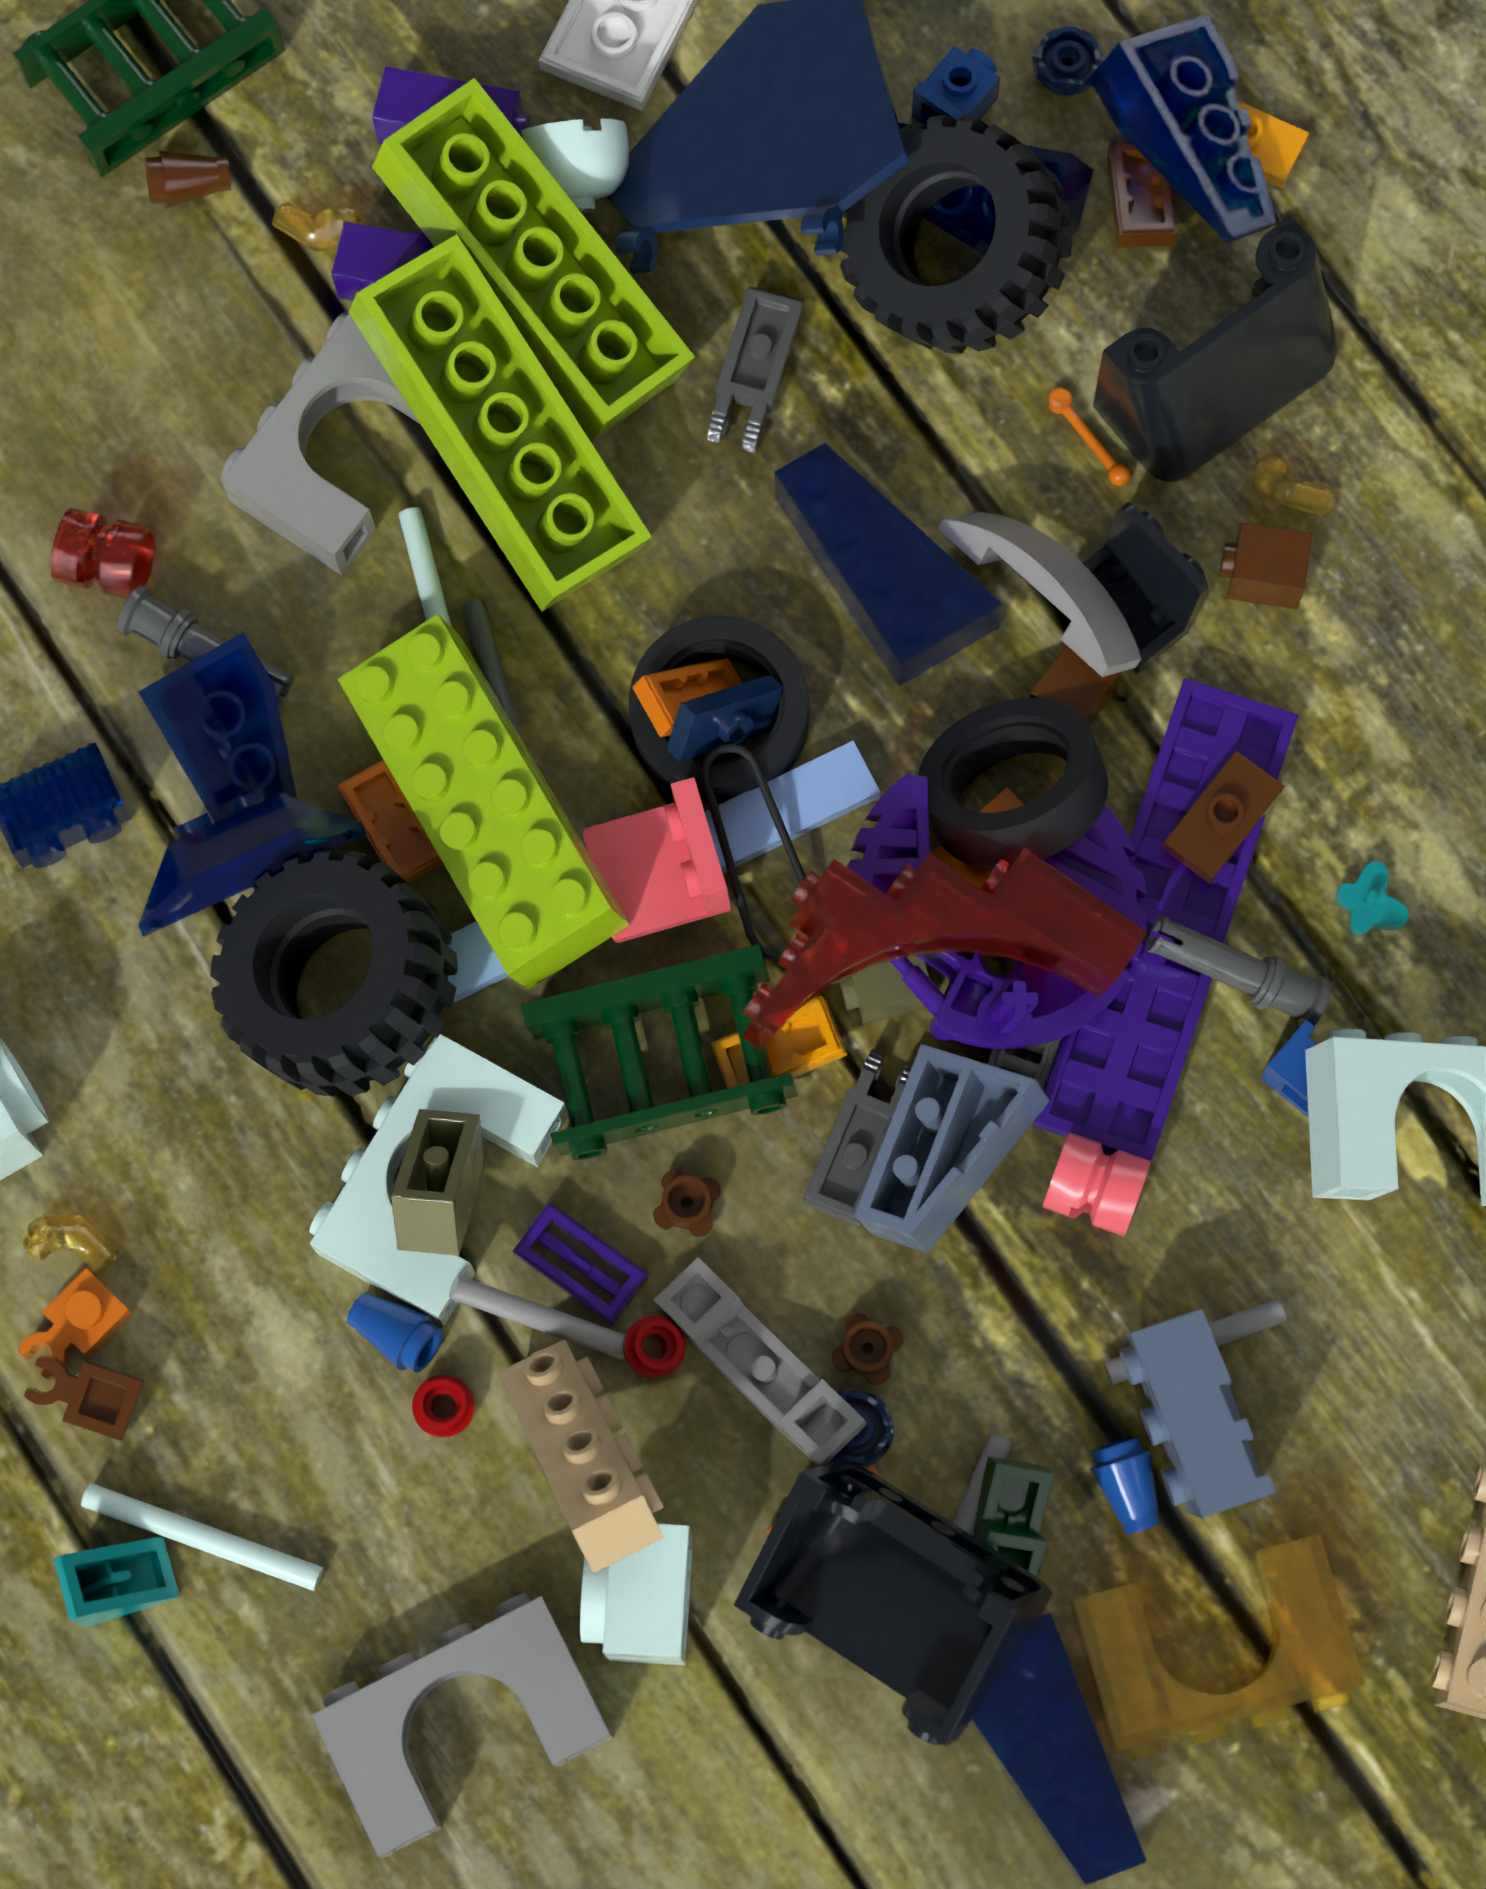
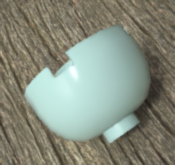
M583 119L548 123L522 130L523 140L582 214L595 211V200L611 195L623 182L629 166L627 126L623 121L600 119L602 130H592V127L583 126Z

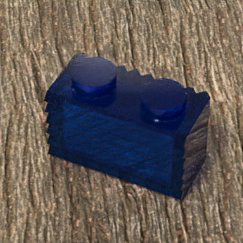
M89 743L86 747L78 748L73 753H67L64 757L56 758L50 763H44L41 767L33 768L30 772L22 773L19 777L11 778L8 782L0 783V828L12 855L22 868L30 864L34 868L51 866L67 855L66 848L86 839L92 844L109 840L120 833L122 830L121 823L132 819L109 764L97 743Z

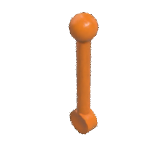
M1063 388L1054 389L1048 398L1050 410L1056 414H1063L1107 468L1110 483L1119 487L1126 485L1131 478L1129 467L1115 461L1073 409L1070 392Z

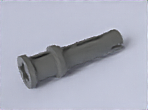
M139 585L129 595L117 619V632L125 636L133 633L159 647L160 655L167 659H178L182 656L266 702L273 709H276L282 703L279 694L284 698L286 697L293 682L292 674L279 670L199 626L198 618L195 617L194 612L188 609H182L179 612L152 597L151 589L144 585Z
M1161 915L1156 920L1151 930L1173 939V943L1159 936L1156 938L1148 936L1146 942L1147 952L1158 954L1247 993V999L1254 1007L1263 1010L1269 1006L1295 1017L1299 1027L1305 1020L1315 1026L1327 1007L1332 989L1331 981L1322 976L1311 979L1286 968L1285 961L1277 956H1267L1260 960L1174 922L1164 915Z

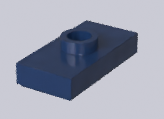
M771 675L682 702L666 750L675 759L682 762L709 753L719 745L739 744L767 734L783 686Z

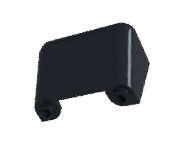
M1291 215L1269 230L1259 241L1255 259L1256 266L1262 277L1253 284L1252 293L1255 298L1182 351H1179L1173 342L1161 331L1152 328H1137L1126 333L1103 350L1093 408L1145 470L1156 479L1174 482L1190 476L1318 383L1332 370L1338 352V343L1316 248L1309 235Z
M836 1462L800 1472L734 1606L751 1617L750 1624L757 1631L770 1638L780 1640L786 1634L791 1636L800 1635L805 1632L905 1697L906 1700L901 1710L909 1721L907 1727L912 1734L927 1743L948 1746L958 1741L1041 1617L1053 1593L1038 1577L877 1474L853 1463Z

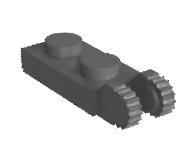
M750 286L747 288L716 386L717 401L708 429L707 439L709 441L722 442L729 428L732 405L736 403L752 408L749 420L743 430L742 448L754 453L757 451L765 428L768 412H773L803 316V300Z
M871 1049L855 1088H849L803 1199V1205L857 1227H860L862 1223L854 1216L913 1066L907 1063L905 1068L900 1071L890 1104L871 1097L869 1094L874 1082L879 1079L882 1072L885 1055Z

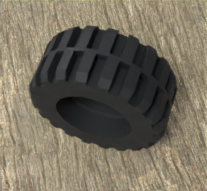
M948 115L934 116L926 121L927 129H923L914 122L901 128L910 162L843 212L842 216L847 219L846 228H843L844 238L840 251L847 254L849 258L842 260L840 267L845 281L856 287L853 293L854 298L864 310L874 314L875 320L882 325L929 349L936 347L945 353L962 354L967 346L980 352L994 348L997 343L995 336L998 334L1011 340L1025 331L1021 321L1029 314L1038 319L1049 306L1042 299L1050 286L1059 290L1066 273L1058 269L1060 258L1071 257L1073 239L1062 232V227L1069 226L1072 223L1070 206L1059 198L1064 189L1057 176L1045 167L1046 162L1008 132L995 124L989 126L981 119L963 115L956 122ZM967 186L985 187L990 191L994 202L996 222L991 244L983 259L972 271L954 282L940 286L925 284L919 276L915 262L916 236L925 215L938 200L954 190Z
M335 849L315 852L311 862L303 855H299L282 863L284 867L282 872L275 874L269 870L257 879L255 884L258 888L248 898L242 894L232 907L237 913L231 924L223 923L216 942L222 945L221 954L213 955L211 961L210 976L220 984L213 987L211 991L214 1009L223 1015L221 1026L229 1039L240 1045V1051L286 1083L300 1090L307 1088L314 1094L333 1097L339 1093V1089L349 1096L366 1093L370 1089L369 1081L375 1080L384 1086L400 1076L397 1068L406 1061L414 1066L426 1054L421 1047L429 1036L432 1035L438 1038L446 1024L440 1018L444 1006L452 1007L456 993V987L448 981V976L456 975L458 971L457 953L447 946L451 944L452 935L447 923L437 915V908L423 894L383 862L376 863L368 855L350 851L343 856ZM353 929H370L373 943L371 965L357 993L346 1004L330 1014L314 1019H301L297 1007L298 983L302 971L313 953L326 941L340 933Z

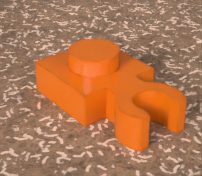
M85 1268L42 1311L54 1325L47 1332H36L26 1337L21 1343L18 1352L26 1359H30L38 1349L50 1347L53 1357L61 1360L68 1367L69 1353L75 1347L89 1358L133 1313L91 1271ZM43 1369L40 1374L48 1381L55 1380V1376L50 1370Z

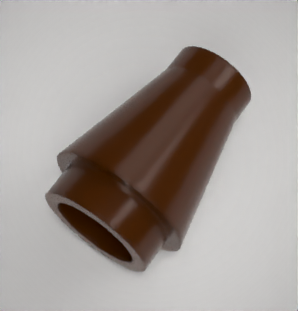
M159 151L158 157L145 158L146 178L151 204L165 203L167 209L217 192L231 191L227 156L211 157Z

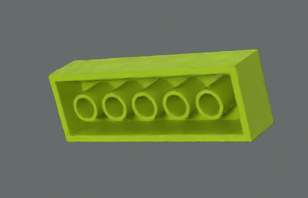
M475 78L383 140L372 165L374 171L434 246L441 244L456 234L458 235L591 443L678 380L695 358L693 353Z
M457 234L356 293L348 313L541 611L546 610L633 556L652 538Z
M436 614L338 678L339 683L508 976L529 990L631 925L460 634L439 614Z

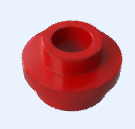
M658 1315L643 1317L633 1323L625 1334L623 1341L625 1359L631 1369L643 1377L653 1379L665 1377L680 1366L685 1356L686 1344L683 1333L673 1321L666 1317ZM648 1336L657 1338L662 1344V1354L658 1359L650 1358L644 1351L643 1344Z
M437 1375L427 1379L418 1387L412 1401V1412L416 1423L424 1432L437 1438H450L463 1432L471 1423L475 1413V1400L469 1387L459 1378L451 1375ZM443 1396L453 1398L456 1404L454 1413L447 1418L436 1417L433 1413L435 1401Z

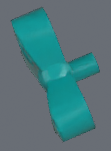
M1373 861L1366 865L1357 882L1354 884H1342L1335 894L1336 903L1351 913L1349 929L1354 935L1363 936L1369 932L1371 927L1395 931L1401 929L1408 920L1409 913L1405 905L1389 897L1386 893L1389 873L1387 867L1381 862Z

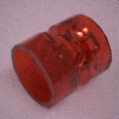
M69 508L64 513L54 538L51 554L52 578L55 582L83 589H90L95 583H98L102 593L128 599L129 595L139 585L147 586L155 557V530L153 526L124 519H117L112 525H109L106 516L103 514L78 508Z

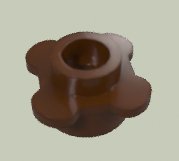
M680 1170L667 1172L661 1180V1185L664 1189L661 1205L656 1207L653 1212L655 1223L664 1230L675 1226L689 1230L694 1237L706 1236L713 1228V1221L710 1217L713 1202L721 1196V1188L718 1182L711 1177L701 1180L695 1176L684 1175ZM685 1198H690L693 1201V1206L689 1209L681 1206V1202Z
M853 1314L845 1321L847 1333L842 1346L836 1348L832 1353L833 1365L840 1372L852 1370L866 1376L867 1381L872 1385L883 1384L891 1375L889 1363L893 1353L901 1349L903 1345L902 1333L895 1326L885 1328L876 1322L869 1321L865 1314ZM866 1343L871 1344L874 1348L873 1353L870 1355L864 1354L861 1350L862 1346Z

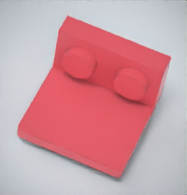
M694 777L671 784L674 799L672 804L591 826L583 830V837L589 855L631 924L612 936L614 942L620 943L731 911L727 886Z

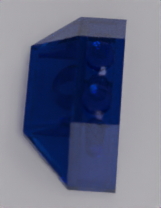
M263 787L230 801L229 803L234 813L211 822L206 812L175 826L174 830L178 838L168 842L138 921V927L142 936L145 937L255 886V881L269 870L275 874L284 870L282 863L289 859L303 855L308 860L313 859V854L317 851L333 850L366 835L362 823L278 792L267 797Z

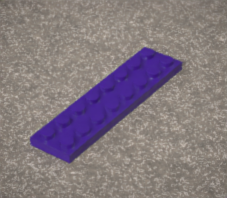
M1183 679L1130 836L1136 854L1132 858L1127 857L1133 867L1143 872L1147 894L1143 899L1137 897V905L1147 910L1146 929L1142 933L1136 931L1134 939L1143 944L1139 959L1134 965L1125 963L1123 969L1132 974L1114 1000L1092 1021L1077 1031L1062 1037L1044 1090L1050 1102L1034 1120L1033 1127L1067 1138L1069 1132L1100 1142L1104 1151L1115 1153L1117 1150H1122L1152 1162L1212 978L1158 954L1147 952L1146 942L1148 936L1155 938L1159 936L1173 943V939L1151 930L1156 920L1161 915H1164L1174 922L1224 943L1265 816L1211 884L1163 850L1162 845L1235 751H1238L1277 780L1299 716L1298 714L1190 679Z

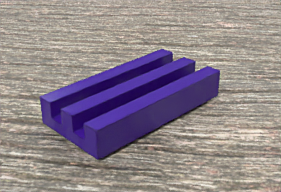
M550 1202L512 1251L516 1257L612 1327L619 1319V1314L625 1306L628 1307L633 1300L634 1294L640 1286L642 1287L649 1278L647 1272ZM553 1222L629 1277L624 1286L619 1285L545 1231L549 1224ZM539 1242L612 1295L614 1299L609 1306L531 1250L534 1244Z

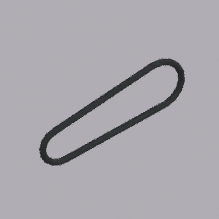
M738 744L719 745L705 757L700 772L702 785L746 937L752 946L760 945L766 959L778 962L797 960L809 953L819 939L822 928L819 906L756 757L746 747ZM733 752L740 754L751 766L812 913L813 927L811 935L802 947L793 952L778 953L770 951L760 943L755 935L710 779L711 764L723 753Z

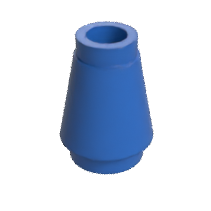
M368 1292L361 1294L357 1298L347 1317V1323L354 1327L359 1334L400 1371L409 1368L418 1373L425 1369L436 1355L443 1338V1331L434 1325V1318L432 1316L383 1298L375 1297Z
M1139 1436L1124 1438L1092 1450L1091 1454L1095 1466L1091 1467L1090 1470L1119 1522L1122 1523L1125 1534L1136 1533L1160 1524L1161 1520L1158 1514L1159 1508L1150 1449H1143Z

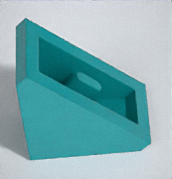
M163 1536L64 1554L53 1559L69 1620L85 1627L106 1622L180 1597Z

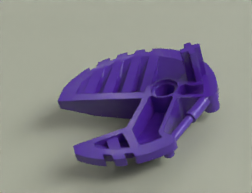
M905 775L891 786L875 803L865 820L877 822L874 828H861L851 848V851L864 853L863 857L858 860H850L847 864L844 897L848 925L858 936L867 934L903 976L901 980L933 1015L930 1022V1030L936 1039L943 1042L955 1040L968 1045L993 1049H1019L1046 1044L1065 1037L1092 1021L1123 989L1132 974L1123 969L1125 963L1134 965L1138 961L1143 946L1141 942L1134 939L1135 932L1142 933L1147 925V910L1137 905V897L1143 899L1147 894L1143 872L1133 867L1127 857L1132 858L1136 854L1134 846L1125 829L1106 804L1093 825L1070 846L1041 861L1016 867L994 910H987L930 868L928 780L926 776ZM888 935L918 958L924 960V962L948 977L949 984L944 995L918 965L914 966ZM988 953L1000 958L1005 965L1006 974H994L988 970L983 962L982 955Z

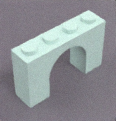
M1340 1029L1329 1032L1327 1040L1305 1050L1313 1197L1371 1200L1398 1189L1395 1136L1396 1109L1406 1087L1412 1081H1419L1444 1089L1454 1096L1468 1113L1477 1137L1481 1206H1486V1046H1478L1477 1038L1456 1036L1440 1040V1043L1422 1042L1421 1034L1395 1033L1385 1036L1384 1040L1366 1039V1032L1364 1030Z
M439 1034L438 1038L434 1037L429 1046L423 1044L421 1048L426 1054L414 1066L407 1063L404 1075L409 1077L398 1098L390 1095L380 1107L373 1122V1127L378 1130L366 1151L358 1148L350 1157L341 1176V1180L346 1182L344 1188L334 1204L326 1201L321 1206L312 1221L309 1233L314 1235L310 1245L319 1256L414 1310L432 1316L435 1322L445 1326L458 1304L457 1301L449 1299L452 1283L457 1275L472 1280L476 1274L473 1267L468 1261L455 1255L397 1249L391 1195L395 1176L403 1160L418 1110L427 1109L480 1114L483 1138L537 1168L552 1144L550 1133L560 1131L568 1117V1112L564 1102Z

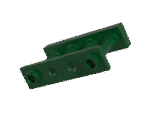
M90 0L49 29L37 31L30 35L24 41L22 47L13 52V55L25 82L30 88L48 77L87 125L86 130L79 134L78 137L88 161L102 178L286 51L278 22L265 7L252 16H243L231 0H202L225 28L226 34L206 48H197L159 0ZM140 13L180 62L178 67L159 80H151L113 33ZM93 45L96 46L134 94L133 98L113 112H105L67 65V63Z
M759 944L521 1004L526 1028L534 1039L544 1038L545 1043L552 1044L571 1126V1128L550 1133L553 1146L561 1156L571 1154L572 1160L590 1159L607 1153V1144L750 1109L751 1115H765L787 1107L786 1099L798 1097L796 1084L791 1073L773 1076L753 994L759 990L758 984L770 981L765 957ZM722 993L724 999H730L750 1083L714 1092L694 1008L699 1006L698 999ZM663 1008L665 1014L671 1015L690 1098L654 1107L635 1023L640 1020L639 1014ZM604 1023V1027L612 1031L630 1113L595 1122L576 1038L581 1035L580 1029Z

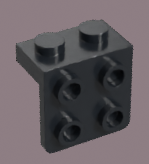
M1130 502L1125 503L1117 510L1104 546L1082 563L1106 589L1131 630L1142 658L1137 667L1132 669L1136 674H1139L1189 633L1209 588L1205 573L1200 564L1192 556L1186 553L1181 554L1165 537L1162 526L1153 515L1147 511H1140Z

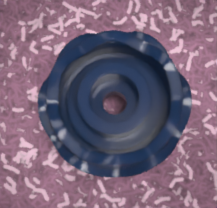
M1073 26L1053 29L1046 33L1032 54L1033 70L1040 84L1049 91L1062 96L1077 95L1094 86L1103 71L1105 62L1104 55L1100 51L1096 39L1089 32ZM1069 60L1073 65L1065 66L1063 62Z
M852 1389L840 1391L838 1394L866 1421L867 1425L831 1461L834 1463L849 1462L863 1468L871 1466L883 1457L893 1442L894 1425L889 1409L885 1402L877 1395Z

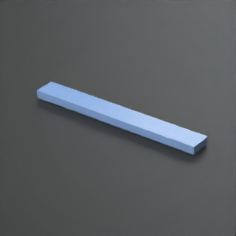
M854 741L767 782L791 840L880 798V790ZM759 787L718 805L735 867L783 845ZM709 809L705 811L722 873H725L727 868ZM477 921L451 933V944L447 946L457 953L458 965L456 975L448 976V981L456 987L453 1003L509 977Z

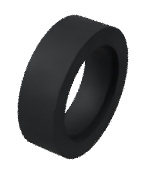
M709 616L693 619L663 634L649 647L641 658L634 672L629 691L631 727L637 750L643 762L651 773L670 789L672 783L694 777L700 799L703 802H707L700 772L704 759L694 757L679 762L666 750L670 737L660 738L632 688L642 676L691 666L706 660L724 658L749 665L763 677L771 675L783 686L778 701V716L767 739L752 751L760 764L767 782L791 770L803 750L808 733V686L798 659L783 640L773 632L752 621L737 617ZM743 756L728 761H714L711 764L710 779L717 803H724L759 787L751 766Z
M1020 698L998 702L978 709L958 720L945 730L929 748L921 763L918 776H926L928 780L929 820L940 844L958 860L984 868L1024 866L1046 859L1067 848L1078 840L1096 821L1105 805L1109 788L1107 771L1087 721L1077 711L1065 704L1039 698ZM1045 753L1059 756L1067 762L1064 774L1058 782L1041 797L1026 805L995 813L974 812L960 805L962 793L971 781L985 769L1002 760L1022 754Z

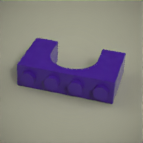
M385 66L372 115L378 144H382L383 140L465 85L468 81ZM480 84L522 137L521 131L530 128V115L523 114L520 92ZM345 221L331 272L338 298L353 301L357 292L435 246L423 232L405 233Z

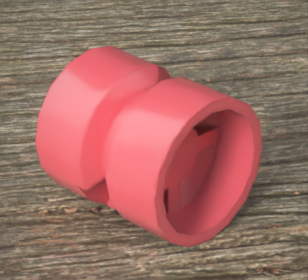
M1069 1132L1042 1208L1073 1219L1085 1212L1089 1214L1092 1226L1125 1237L1151 1161L1122 1150H1117L1111 1156L1104 1155L1100 1142Z

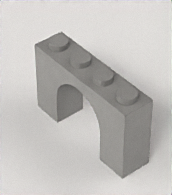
M346 312L340 314L332 323L327 334V342L316 357L306 358L298 367L292 380V388L280 403L273 402L266 408L258 422V432L245 448L238 447L229 456L223 467V477L220 479L231 503L341 576L375 533L376 528L369 508L320 477L307 464L306 449L313 429L333 409L346 403L361 400L378 401L388 404L419 423L354 320Z
M527 1593L515 1596L493 1609L497 1618L494 1621L476 1630L473 1629L470 1622L457 1626L436 1638L439 1646L438 1650L418 1660L413 1652L401 1655L379 1668L382 1679L362 1689H359L356 1681L333 1690L321 1698L325 1708L311 1716L378 1857H387L443 1828L415 1771L409 1752V1731L413 1716L423 1699L440 1684L466 1675L486 1676L506 1684L523 1704L552 1765L555 1767H559L614 1738L546 1600L542 1596L532 1601Z

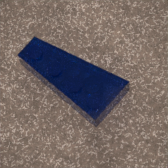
M826 443L774 472L776 500L899 687L999 628L1002 603Z
M1049 1613L1041 1616L969 1724L977 1732L1080 1886H1085L1147 1861L1052 1614Z

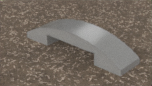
M975 512L942 520L938 529L977 565L1004 560L1066 615L1071 622L1061 640L1100 676L1105 677L1137 667L1142 658L1131 630L1116 603L1090 570L1062 545L1025 523L993 513Z
M700 1258L695 1259L653 1299L656 1305L680 1328L682 1333L777 1429L819 1467L826 1465L867 1425L866 1421L823 1379L820 1380L743 1305L740 1298Z

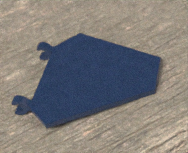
M787 0L757 5L629 152V166L624 180L606 198L631 226L630 229H626L618 235L616 251L618 254L633 253V259L629 267L632 274L654 271L658 262L657 234L666 231L803 217L801 223L802 233L804 235L817 234V242L814 247L816 255L834 254L841 250L844 238L843 212L910 162L863 0Z

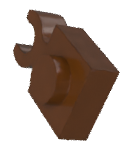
M40 1356L37 1358L35 1365L50 1370L55 1376V1385L52 1390L47 1392L28 1387L24 1394L26 1399L38 1405H49L57 1400L68 1403L62 1419L63 1422L119 1441L124 1439L144 1383L143 1379L88 1360L83 1361L79 1375L75 1376L69 1374L66 1365L55 1357Z

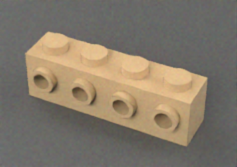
M563 1339L498 1372L499 1378L592 1572L595 1573L664 1538L652 1513L662 1509L663 1505L647 1473L634 1478L632 1473L643 1468L627 1433L614 1438L613 1433L623 1429V1426L607 1394L597 1399L594 1398L593 1395L604 1389L588 1356L576 1362L566 1340Z
M1482 1462L1473 1490V1500L1480 1501L1475 1526L1467 1525L1459 1552V1561L1466 1563L1461 1588L1453 1587L1445 1614V1624L1452 1625L1447 1651L1440 1649L1437 1653L1431 1676V1687L1438 1688L1435 1706L1486 1719V1463Z

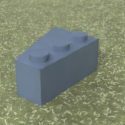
M921 1044L854 1216L874 1236L929 1253L1050 1102L1033 1078Z
M1203 1309L1192 1310L1125 1333L1124 1336L1128 1347L1119 1350L1121 1361L1130 1384L1133 1386L1141 1383L1149 1407L1140 1410L1141 1418L1151 1444L1155 1446L1162 1443L1170 1467L1161 1470L1173 1506L1183 1504L1187 1514L1204 1518L1276 1493L1269 1474L1260 1475L1249 1441L1253 1440L1254 1436L1247 1419L1241 1420L1229 1387L1231 1384L1230 1376Z

